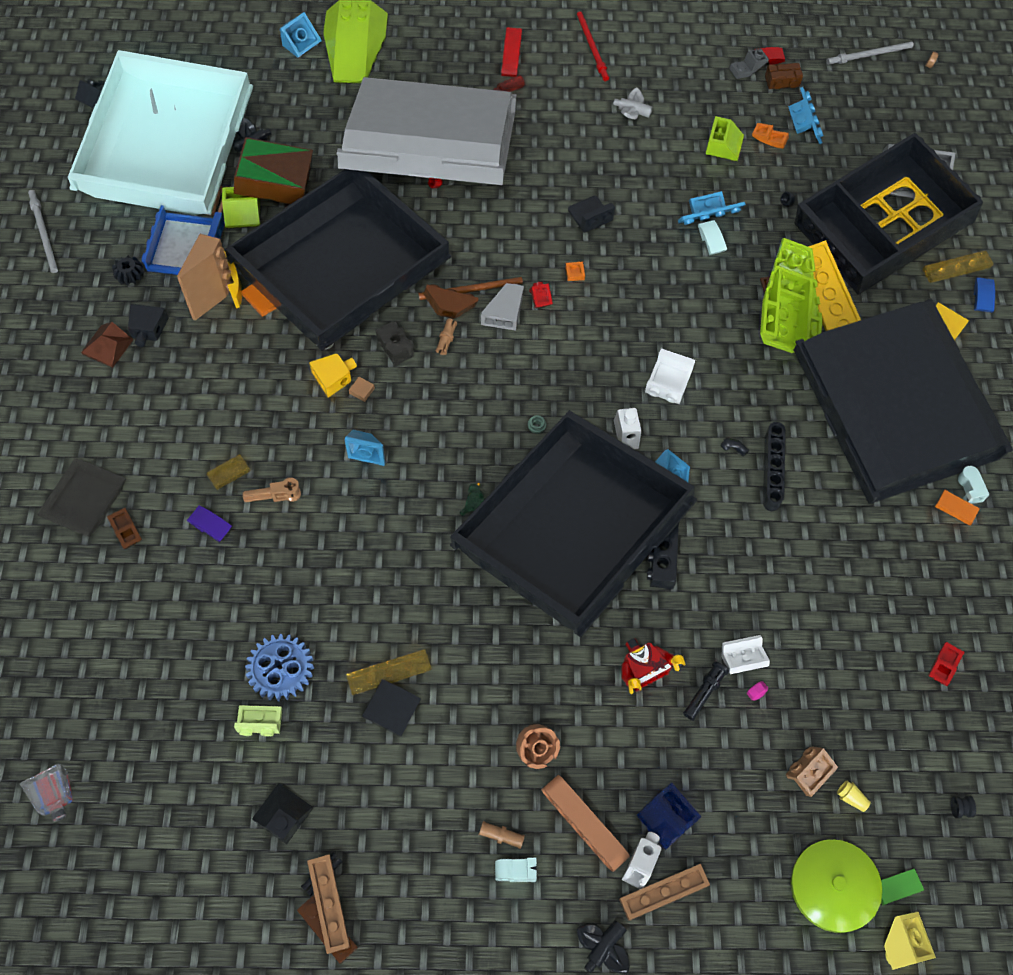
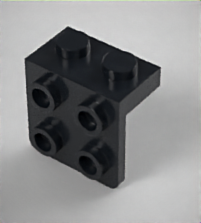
M597 196L589 197L568 207V212L584 233L613 221L615 206L612 202L603 205Z

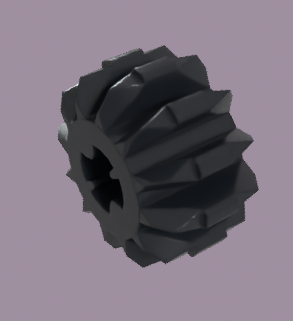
M129 255L126 258L121 257L120 261L115 260V265L112 266L114 278L120 284L125 283L127 286L130 283L135 284L136 280L141 281V276L144 275L143 265L135 256L132 258Z

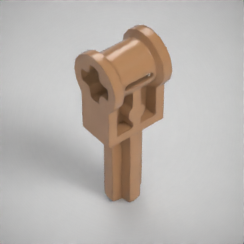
M294 478L270 483L269 488L243 492L244 502L272 498L274 502L284 500L294 502L301 496L299 483Z

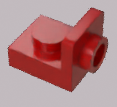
M534 283L529 289V292L532 293L534 307L539 308L552 305L549 283Z

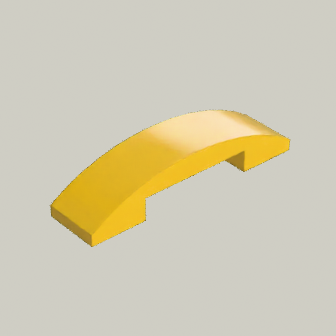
M228 263L234 283L227 286L237 309L240 308L242 302V285L234 263Z

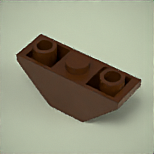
M434 284L426 285L423 293L437 315L452 319L471 310L478 302V297H474L470 293L462 294L454 289H443Z

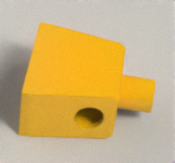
M338 354L309 362L312 374L327 397L332 396L351 382L350 370L357 367L353 358L343 362Z

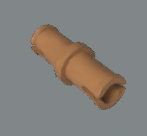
M454 319L446 320L445 327L439 335L440 341L436 352L439 353L441 350V355L447 354L450 342L454 339L453 333L457 326L456 321L452 324Z
M483 821L479 835L497 840L499 844L503 842L518 849H521L525 836L507 830L505 826L501 828Z

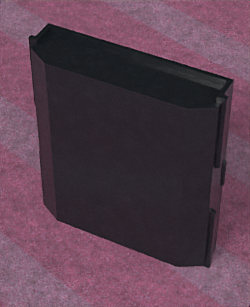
M344 169L225 248L228 263H234L245 279L254 285L321 351H324L369 318L372 313L451 258L449 242L367 171Z
M932 298L822 332L806 341L803 339L796 340V346L793 350L869 504L960 474L967 466L977 468L998 461L1013 451L1010 442L984 394H982Z
M569 410L450 536L452 542L450 547L455 550L459 548L475 564L562 625L574 630V634L581 638L624 588L625 581L653 548H658L697 502V498L694 497L695 486Z

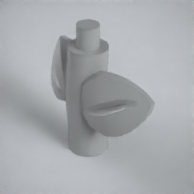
M638 87L629 93L627 99H615L613 105L619 106L623 115L634 120L638 118V115L650 118L653 109L652 106L644 104V96Z

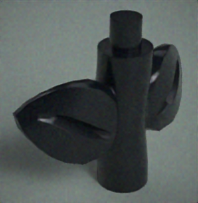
M244 117L238 131L241 139L233 141L232 145L238 153L242 151L245 137L265 141L267 136L272 135L269 128L257 131L254 124Z
M614 920L604 932L594 923H586L577 928L580 943L586 949L591 950L587 957L589 961L584 967L589 973H592L596 967L600 968L603 962L613 972L620 974L628 973L630 967L628 953L625 948L616 944L627 931L619 922Z

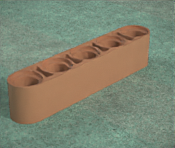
M557 775L541 789L546 798L609 870L614 872L630 857L626 849L561 776Z

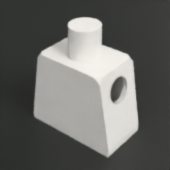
M637 409L617 410L614 424L618 440L634 450L639 449L641 427Z
M648 832L646 838L640 839L622 878L623 881L638 889H643L662 849L657 845L660 839L657 834Z

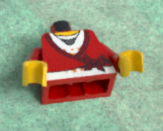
M633 638L625 644L630 653L625 656L622 663L621 678L629 687V693L633 694V688L635 691H641L645 686L668 675L672 668L671 665L675 671H679L678 664H683L684 666L686 664L682 655H673L658 646H653L652 643H647L641 647L636 638Z

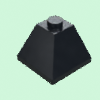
M278 783L252 820L287 845L312 811L313 806Z

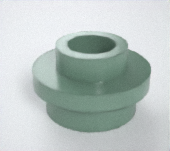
M539 415L533 416L528 421V429L536 434L542 433L546 429L545 419Z

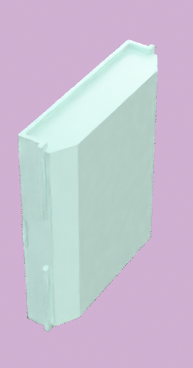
M118 50L68 175V180L71 184L70 190H80L95 198L160 209L161 205H163L165 210L179 213L211 215L227 168L225 164L235 134L239 131L253 89V85L249 83L247 72ZM151 88L153 90L158 114L153 113L150 98Z

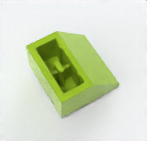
M715 116L706 154L738 161L744 134L732 120Z
M223 187L222 205L225 227L260 226V198L233 194L234 187Z

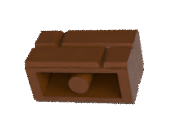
M799 63L768 65L765 73L768 89L800 87L803 78Z

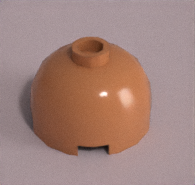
M533 724L524 728L516 741V751L520 759L527 766L534 769L547 767L546 764L551 762L553 758L556 759L560 750V741L556 734L549 727L541 724Z

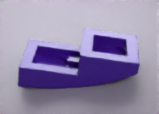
M200 505L187 519V522L202 533L204 531L219 543L232 527L225 520Z

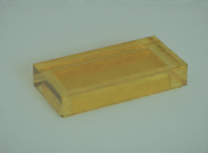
M239 454L206 474L216 490L250 472V469Z

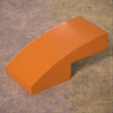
M757 123L752 136L767 145L784 149L789 133L774 131L773 125Z

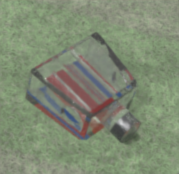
M59 763L20 783L38 813L43 816L50 813L53 822L60 821L66 817L63 806L71 803L73 798L68 772L63 765Z

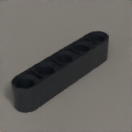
M773 422L769 425L764 443L763 506L771 512L779 509L784 500L786 430L785 426L780 422Z

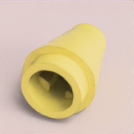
M845 781L837 791L840 800L862 812L866 811L871 804L853 782Z

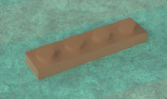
M325 855L308 860L326 952L330 954L350 948L331 856Z
M701 864L626 895L619 900L628 921L709 887L710 883Z

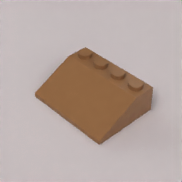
M199 234L177 275L193 320H197L226 298L229 293L227 285L234 283L221 240L204 234Z

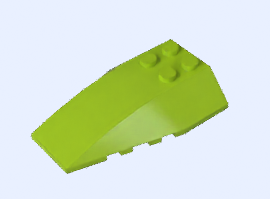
M339 0L326 11L323 34L334 82L361 83L363 77H369L372 65L377 59L376 56L382 48V42L386 39L388 13L371 0Z
M786 238L781 240L763 297L760 334L763 344L795 353L793 349L796 346V340L803 339L806 341L822 333V313L818 309L820 298L816 295L818 284L813 274L816 271L813 249Z

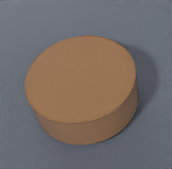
M933 51L925 66L932 68L939 54Z

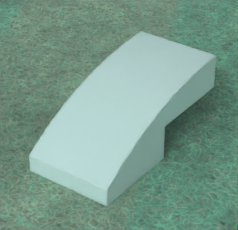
M715 220L698 224L702 241L706 242L709 255L727 250L724 238Z

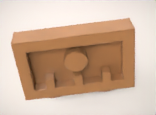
M809 747L803 752V756L790 766L786 777L795 780L805 795L812 797L837 770L838 766L824 748Z

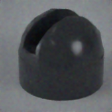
M784 192L780 198L781 203L785 206L793 205L796 200L795 195L791 192Z

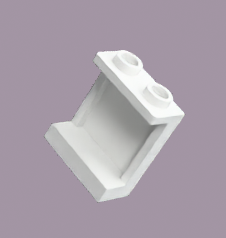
M661 349L651 377L647 382L645 393L653 397L666 399L671 403L680 404L695 360Z

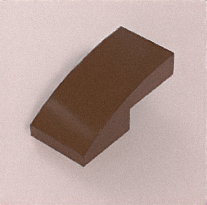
M126 508L107 516L123 549L142 541Z

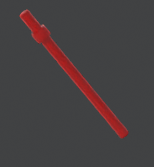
M579 11L577 17L597 63L596 68L603 80L608 81L609 76L606 64L601 59L583 13Z

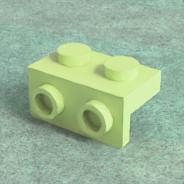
M239 705L237 723L234 724V728L243 736H251L252 733H261L262 736L280 734L282 707Z

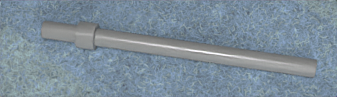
M911 41L851 54H838L836 57L827 58V64H843L849 60L913 48L914 44Z
M29 190V204L31 210L34 211L49 267L52 273H56L58 268L40 210L41 203L37 199L35 190Z

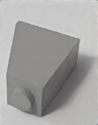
M506 283L482 311L481 325L516 331L524 286Z

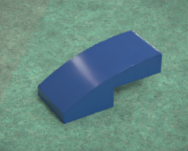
M975 278L974 295H976L974 310L992 313L995 307V282L993 279Z

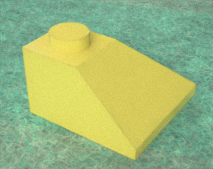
M919 912L896 916L884 945L885 956L892 970L936 958Z

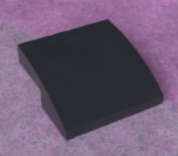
M381 679L362 717L400 737L421 698Z

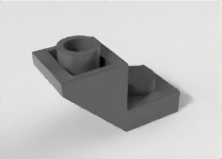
M762 49L750 50L744 61L731 63L729 69L736 79L751 76L766 64L769 59Z

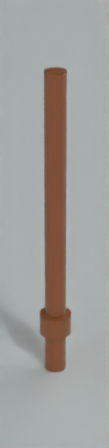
M522 277L447 289H454L458 293H468L503 287L506 283L523 284ZM424 292L418 293L419 300L426 299L423 295Z

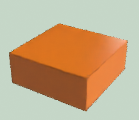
M583 262L566 263L567 281L585 280Z

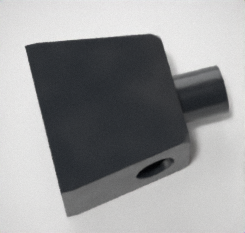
M137 304L130 305L128 330L132 338L135 339L134 343L137 346L144 347L147 340L156 341L159 339L169 319L165 308Z

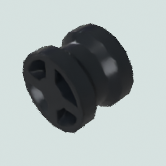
M953 796L951 798L950 806L955 818H962V816L974 818L976 816V803L972 796H965L964 798Z

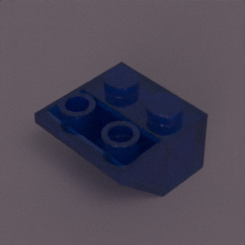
M671 783L637 814V817L650 832L660 837L659 843L666 850L700 820L701 815L674 784Z

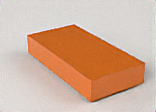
M251 284L241 291L242 296L262 317L276 309L254 285Z
M946 490L942 492L935 505L936 508L968 525L973 523L980 509Z

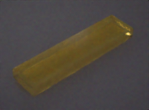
M985 250L926 265L922 270L929 282L932 283L991 268L994 263Z
M424 649L348 673L346 676L351 693L355 695L377 688L381 679L390 683L430 671L431 666Z

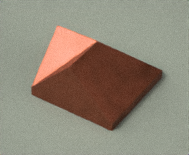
M109 322L101 325L81 353L113 368L133 339L116 324Z

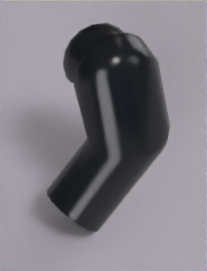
M725 438L721 443V447L725 451L732 447L743 457L749 452V449L737 439Z

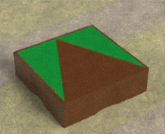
M245 137L234 175L233 194L292 204L306 194L307 182L312 166L313 150Z

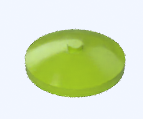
M841 840L819 841L804 850L793 866L791 874L793 898L801 913L817 927L835 933L851 932L866 925L877 913L882 900L881 878L873 861L857 846Z

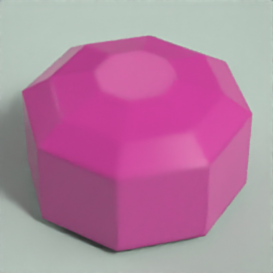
M760 681L747 691V695L751 700L760 699L766 694L768 687L763 681Z

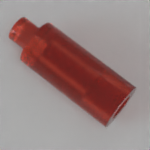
M519 75L497 84V87L493 90L511 92L525 86L523 77Z

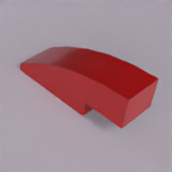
M506 28L501 76L517 77L522 40L521 28Z

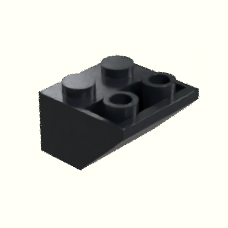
M87 79V81L80 80L75 99L94 109L105 82L102 80L97 82L92 79Z

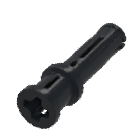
M716 661L713 662L712 669L708 675L703 677L702 686L683 712L685 717L694 721L713 690L719 689V683L725 675L729 674V670L723 664Z

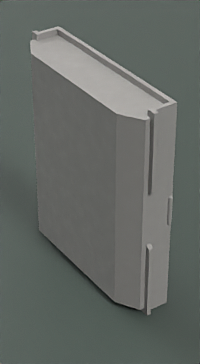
M363 77L345 128L342 149H337L338 168L503 185L515 117L517 94L507 91Z

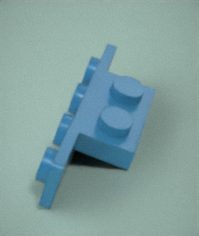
M801 87L803 100L788 106L796 132L799 134L813 127L815 136L819 144L823 143L821 137L824 135L821 127H817L820 123L817 115L813 114L816 112L813 103L809 102L812 98L809 91L805 92L804 88Z
M722 191L691 198L689 204L692 214L678 219V223L684 222V225L693 223L696 219H700V221L707 220L712 215L720 217L731 211V214L737 213L746 204L741 202L726 206Z

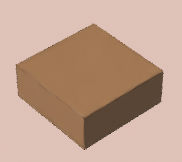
M358 377L349 389V394L365 402L375 389V386L365 379Z

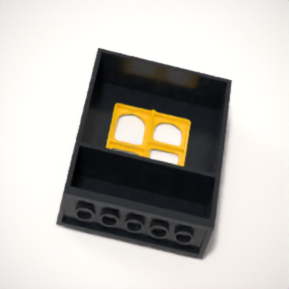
M913 133L799 203L794 224L813 245L826 240L842 278L859 295L974 223L983 201L936 154L934 149L925 143L922 137ZM901 187L913 190L915 199L897 211L893 210L883 199ZM874 203L879 204L888 214V217L878 223L865 211L867 207ZM918 206H926L933 212V218L922 226L918 225L908 214L909 211ZM902 218L913 229V232L894 242L882 228L896 219Z

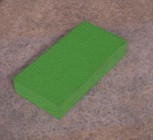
M915 869L881 880V904L883 906L924 891Z

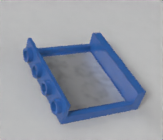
M161 205L159 212L156 213L155 225L151 228V237L147 240L146 252L142 255V263L145 265L146 270L178 275L199 234L221 239L225 225L222 213L215 212L213 218L166 213L164 206Z

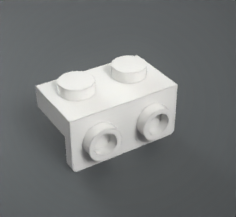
M761 635L728 641L722 644V659L730 674L769 666L770 660L762 647L763 638Z

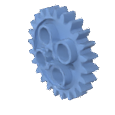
M282 634L279 635L278 639L271 635V641L269 642L264 638V645L257 643L258 650H251L253 657H247L248 662L251 663L245 665L246 670L250 671L246 673V677L250 679V686H254L255 692L260 691L262 698L267 694L269 700L276 696L277 701H280L283 695L288 700L290 693L296 697L295 690L298 689L303 692L302 684L309 685L306 677L310 678L313 676L308 671L314 669L313 664L310 663L313 661V658L308 656L310 654L309 648L305 649L304 642L299 644L297 637L292 641L291 635H288L286 639L283 638ZM282 651H289L287 656H279ZM264 661H271L269 666L261 667ZM281 665L283 668L279 670L277 666ZM291 668H299L295 674L289 673ZM273 678H280L277 684H270Z

